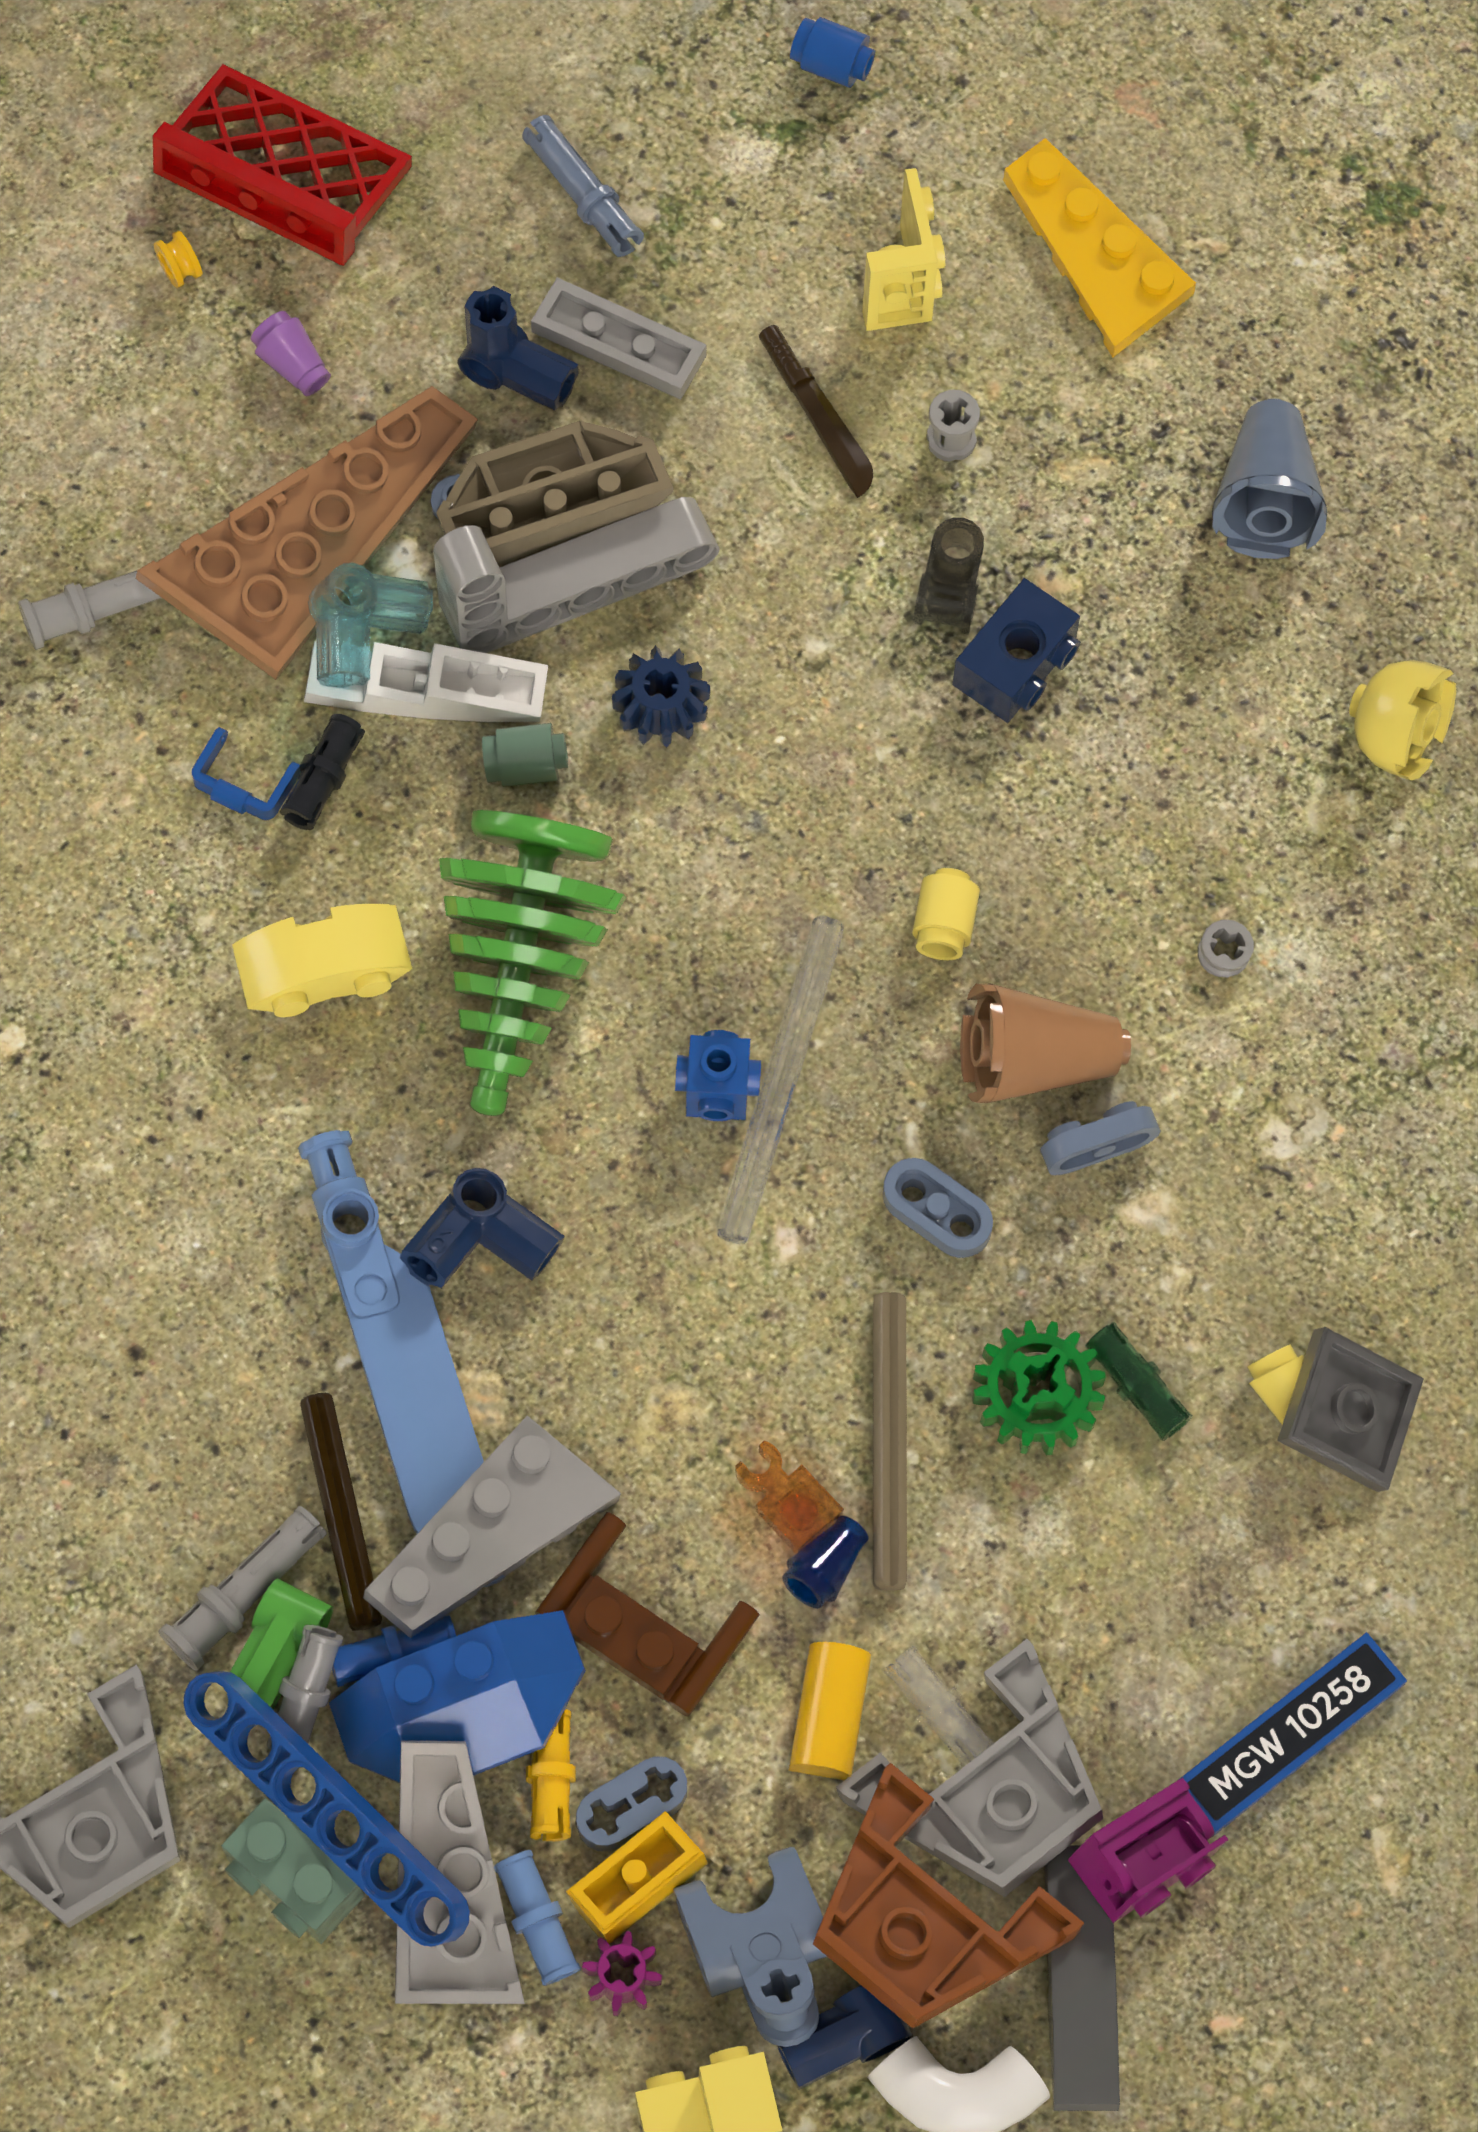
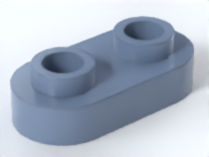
M1129 1101L1110 1108L1103 1114V1118L1085 1125H1081L1079 1121H1071L1055 1127L1047 1134L1049 1141L1041 1147L1040 1152L1051 1175H1063L1139 1149L1157 1138L1161 1130L1151 1107H1138L1136 1102Z
M904 1159L889 1169L884 1180L883 1200L886 1208L894 1217L941 1251L953 1257H971L986 1247L991 1237L993 1217L989 1207L982 1199L939 1168L923 1159ZM915 1187L922 1191L924 1197L919 1201L911 1202L903 1197L902 1192L906 1188ZM956 1222H965L971 1227L972 1233L968 1236L960 1237L955 1235L950 1227Z

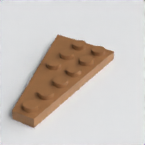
M431 386L378 419L375 426L351 441L347 442L345 440L330 449L327 456L306 469L300 468L229 513L228 518L200 535L196 533L183 541L178 549L157 562L153 560L137 570L136 579L276 680L475 429L478 419Z

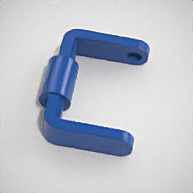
M218 727L192 768L194 786L198 790L209 794L212 801L240 814L247 812L262 820L274 818L300 776V764L292 762L267 803L252 796V793L223 779L217 780L206 775L228 736L227 730Z

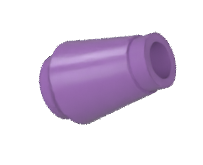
M279 311L264 320L253 332L251 341L257 347L255 354L294 387L299 389L304 396L316 393L330 379L331 374L325 368L299 318H291L286 311Z

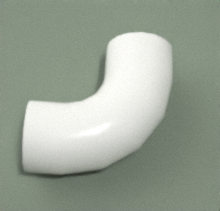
M915 2036L891 2053L867 2077L893 2108L917 2128L929 2132H1001L1025 2119L1050 2098L1048 2088L1039 2074L1025 2057L1012 2046H1008L979 2070L973 2073L959 2074L943 2067L919 2038Z

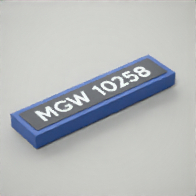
M1367 1632L1182 1776L1190 1787L1188 1789L1189 1793L1210 1820L1214 1835L1406 1684L1407 1679Z

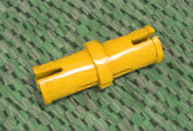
M568 1709L564 1710L545 1748L533 1752L531 1755V1765L526 1766V1782L531 1784L532 1797L530 1838L534 1840L541 1839V1834H543L542 1841H563L571 1837L569 1795L570 1783L576 1782V1766L570 1764L571 1711Z

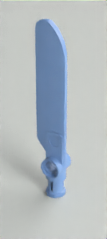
M334 1130L324 1132L302 1142L298 1150L301 1158L308 1160L317 1188L312 1194V1199L321 1225L322 1242L329 1253L412 1527L416 1534H418L484 1461L430 1286L424 1285L410 1275L406 1264L400 1259L401 1253L384 1245L378 1223V1207L373 1198L370 1197L365 1179L357 1177L348 1147L353 1143L349 1131ZM330 1162L332 1163L335 1175L333 1174ZM352 1214L362 1219L366 1227L359 1233L348 1235L340 1232L333 1222L342 1215ZM504 1575L498 1577L485 1587L502 1581L505 1578Z

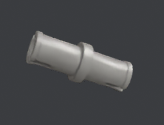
M315 1625L304 1626L303 1636L291 1674L282 1678L279 1693L283 1695L278 1715L307 1743H309L319 1708L325 1707L328 1704L331 1692L326 1686L339 1646L343 1641V1636L336 1635L337 1632ZM271 1737L266 1744L269 1749L272 1746Z

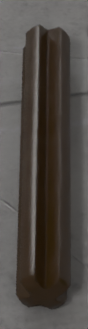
M326 1392L312 1394L301 1399V1411L349 1627L352 1631H363L379 1626L382 1622V1616L377 1609L363 1598L365 1590L374 1580L333 1397L330 1393Z

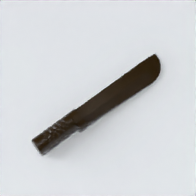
M777 325L766 327L759 334L760 341L789 390L796 396L849 488L857 498L862 496L870 488L873 480V468L869 459L814 380L815 377L810 369L801 366Z

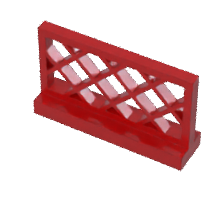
M224 64L221 65L173 125L164 121L152 135L153 173L341 266H344L355 252L356 237L412 167L411 155ZM228 87L245 95L248 103L220 108L217 98ZM284 114L294 119L295 126L267 131L263 117ZM254 119L257 133L233 137L228 136L225 127L226 122ZM215 124L220 139L203 141L189 134V132L195 127ZM331 137L341 142L343 150L314 154L310 140ZM301 141L305 156L276 160L272 146ZM263 147L267 162L250 164L236 157L234 152ZM378 160L390 166L385 174L362 178L358 163ZM348 164L352 179L324 184L319 169ZM310 171L314 186L299 188L283 180L281 175ZM358 194L361 205L352 214L330 203L329 199Z

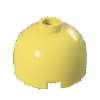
M1416 660L1391 663L1379 670L1367 685L1360 684L1351 699L1349 714L1355 718L1354 729L1359 748L1375 766L1408 780L1419 779L1429 769L1433 760L1421 758L1433 737L1443 743L1454 711L1456 683L1445 680L1453 675L1450 669Z

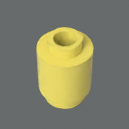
M941 868L935 874L928 875L922 879L912 932L913 936L917 939L916 949L921 954L938 960H956L962 957L963 949L970 945L980 888L970 880V876L967 873L953 868Z

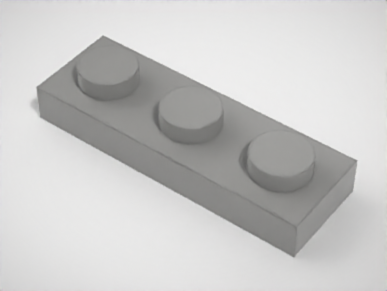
M558 277L531 320L532 333L680 400L707 356L706 344Z

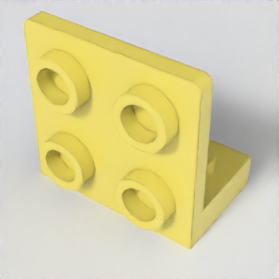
M916 168L904 170L900 231L904 246L889 245L878 251L866 253L862 308L866 331L932 321L934 299L942 298V281L939 269L945 268L944 245L940 234H931L929 221L934 220L932 193L929 186H920Z

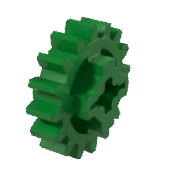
M1032 1320L1025 1321L1023 1335L1018 1338L1014 1332L1006 1327L1001 1331V1349L989 1343L983 1349L982 1357L989 1365H975L973 1380L984 1386L974 1389L972 1401L976 1405H988L981 1415L980 1423L983 1427L991 1426L995 1423L1001 1426L997 1442L1001 1445L1012 1436L1020 1438L1019 1446L1020 1453L1022 1454L1028 1453L1032 1442H1041L1046 1456L1052 1455L1055 1440L1061 1438L1070 1448L1074 1447L1078 1440L1076 1427L1091 1432L1096 1418L1089 1410H1102L1106 1397L1100 1392L1094 1391L1104 1386L1106 1379L1105 1371L1089 1369L1096 1361L1098 1353L1095 1348L1080 1353L1076 1349L1080 1333L1074 1331L1065 1340L1057 1337L1058 1324L1054 1321L1050 1322L1045 1334L1037 1333ZM1030 1352H1043V1353H1046V1354L1035 1355V1356H1026V1355H1025V1353H1030ZM1069 1367L1074 1372L1078 1381L1079 1398L1075 1396L1076 1390L1070 1387L1066 1381V1371ZM1052 1373L1049 1390L1042 1389L1037 1395L1033 1394L1029 1401L1025 1403L1029 1384L1036 1386L1041 1380L1045 1381L1048 1375ZM998 1377L1003 1380L1002 1385L1009 1389L1012 1394V1402L1008 1408L1002 1401L999 1393ZM1043 1419H1051L1054 1421L1045 1424L1031 1423V1421Z

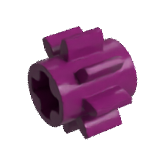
M626 1931L622 1944H616L611 1947L606 1940L600 1937L597 1939L598 1949L601 1954L599 1961H587L582 1964L583 1973L588 1976L598 1977L599 1980L589 1990V2000L591 2002L596 2001L605 1995L612 2001L613 2016L620 2014L622 2003L632 2001L639 2008L645 2010L647 2008L646 1996L643 1993L645 1986L655 1987L662 1984V1975L654 1971H646V1965L653 1961L656 1956L655 1947H647L640 1952L633 1947L630 1931ZM618 1961L622 1967L626 1968L634 1963L636 1965L633 1970L634 1984L627 1987L621 1980L610 1984L608 1982L611 1979L610 1965Z

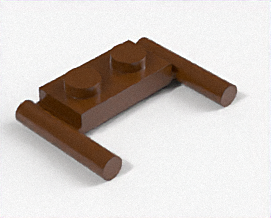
M606 1512L537 1608L535 1614L564 1611L576 1642L662 1700L668 1702L682 1715L689 1717L760 1614L749 1604L739 1601L705 1651L699 1648V1643L599 1576H592L626 1528V1524L620 1518L610 1512Z

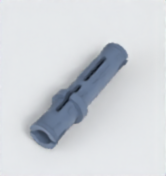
M549 115L539 116L532 120L530 123L539 134L535 135L530 128L526 127L523 131L522 139L527 145H530L577 204V215L585 224L593 225L617 257H623L633 252L635 248L627 238L631 237L636 244L640 245L644 238V233L633 223L618 204L619 195L612 187L601 183L556 127Z

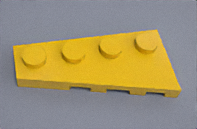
M1046 138L1005 168L1004 183L1036 235L1042 236L1053 253L1052 260L1062 277L1066 275L1079 295L1080 306L1090 321L1094 320L1104 336L1103 343L1112 358L1194 295L1196 282Z

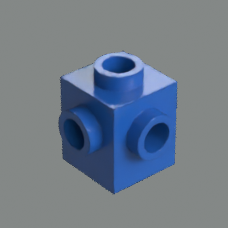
M726 1030L707 1031L703 1036L690 1035L689 1056L677 1055L675 1091L686 1092V1116L701 1117L710 1121L746 1120L747 1095L759 1096L761 1060H750L751 1039L739 1038L737 1034Z

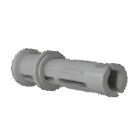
M136 570L83 589L80 583L76 585L70 583L64 586V592L32 603L26 598L18 601V605L34 649L38 650L44 648L46 640L76 630L81 634L91 631V628L95 627V620L162 597L136 579Z
M298 1506L294 1513L217 1587L212 1584L209 1587L204 1586L197 1593L198 1601L174 1625L165 1624L159 1629L158 1632L165 1643L189 1667L196 1671L204 1665L203 1656L228 1632L236 1634L243 1627L242 1623L245 1621L243 1614L266 1592L271 1583L276 1578L280 1579L310 1548L327 1535L323 1527L319 1526L317 1528L320 1524L319 1521L305 1508Z

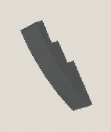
M1070 1845L1044 1865L1046 1892L1084 1922L1080 1932L1073 1940L1047 1954L1049 1981L1047 2004L1054 2111H1119V2048L1114 1923L1069 1863L1068 1859L1081 1846Z

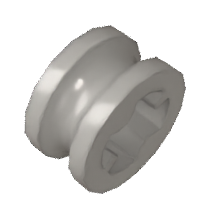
M1234 920L1214 922L1206 928L1198 945V959L1201 966L1208 973L1217 977L1229 978L1238 975L1246 968L1254 951V941L1251 933L1244 925ZM1216 938H1221L1225 944L1235 941L1239 945L1234 954V958L1237 959L1231 961L1230 957L1226 954L1216 956L1213 953L1218 942Z

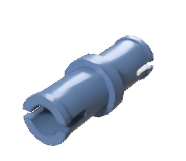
M532 1851L520 1852L495 1864L494 1870L500 1877L516 1916L511 1921L516 1934L523 1933L541 1975L543 1986L558 1982L580 1971L581 1967L576 1962L558 1919L563 1912L558 1901L551 1902L533 1860Z

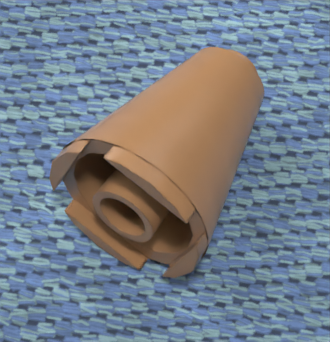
M976 983L968 994L967 1000L978 1001L974 1015H963L960 1058L963 1082H975L977 1091L967 1094L973 1102L991 1103L1114 1077L1118 1074L1121 1065H1126L1129 1062L1131 1055L1130 1033L1127 1029H1122L1117 1017L991 983Z

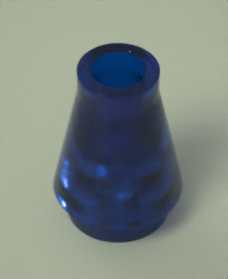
M840 1516L830 1528L787 1560L788 1570L782 1576L784 1585L794 1597L812 1608L819 1609L826 1601H835L860 1550L869 1540L867 1532L852 1518Z

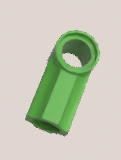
M276 1578L266 1590L256 1609L251 1623L253 1631L230 1672L241 1678L274 1710L282 1696L279 1693L282 1678L291 1674L303 1636L304 1626L315 1625L328 1628L334 1607Z

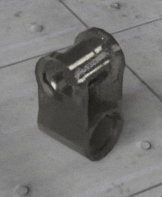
M953 517L943 521L936 528L925 574H922L913 616L914 625L921 626L925 621L959 627L961 634H970L979 591L978 580L984 549L983 533L980 527L973 521L966 518ZM951 547H960L967 550L970 555L962 559H955L948 556L944 551Z

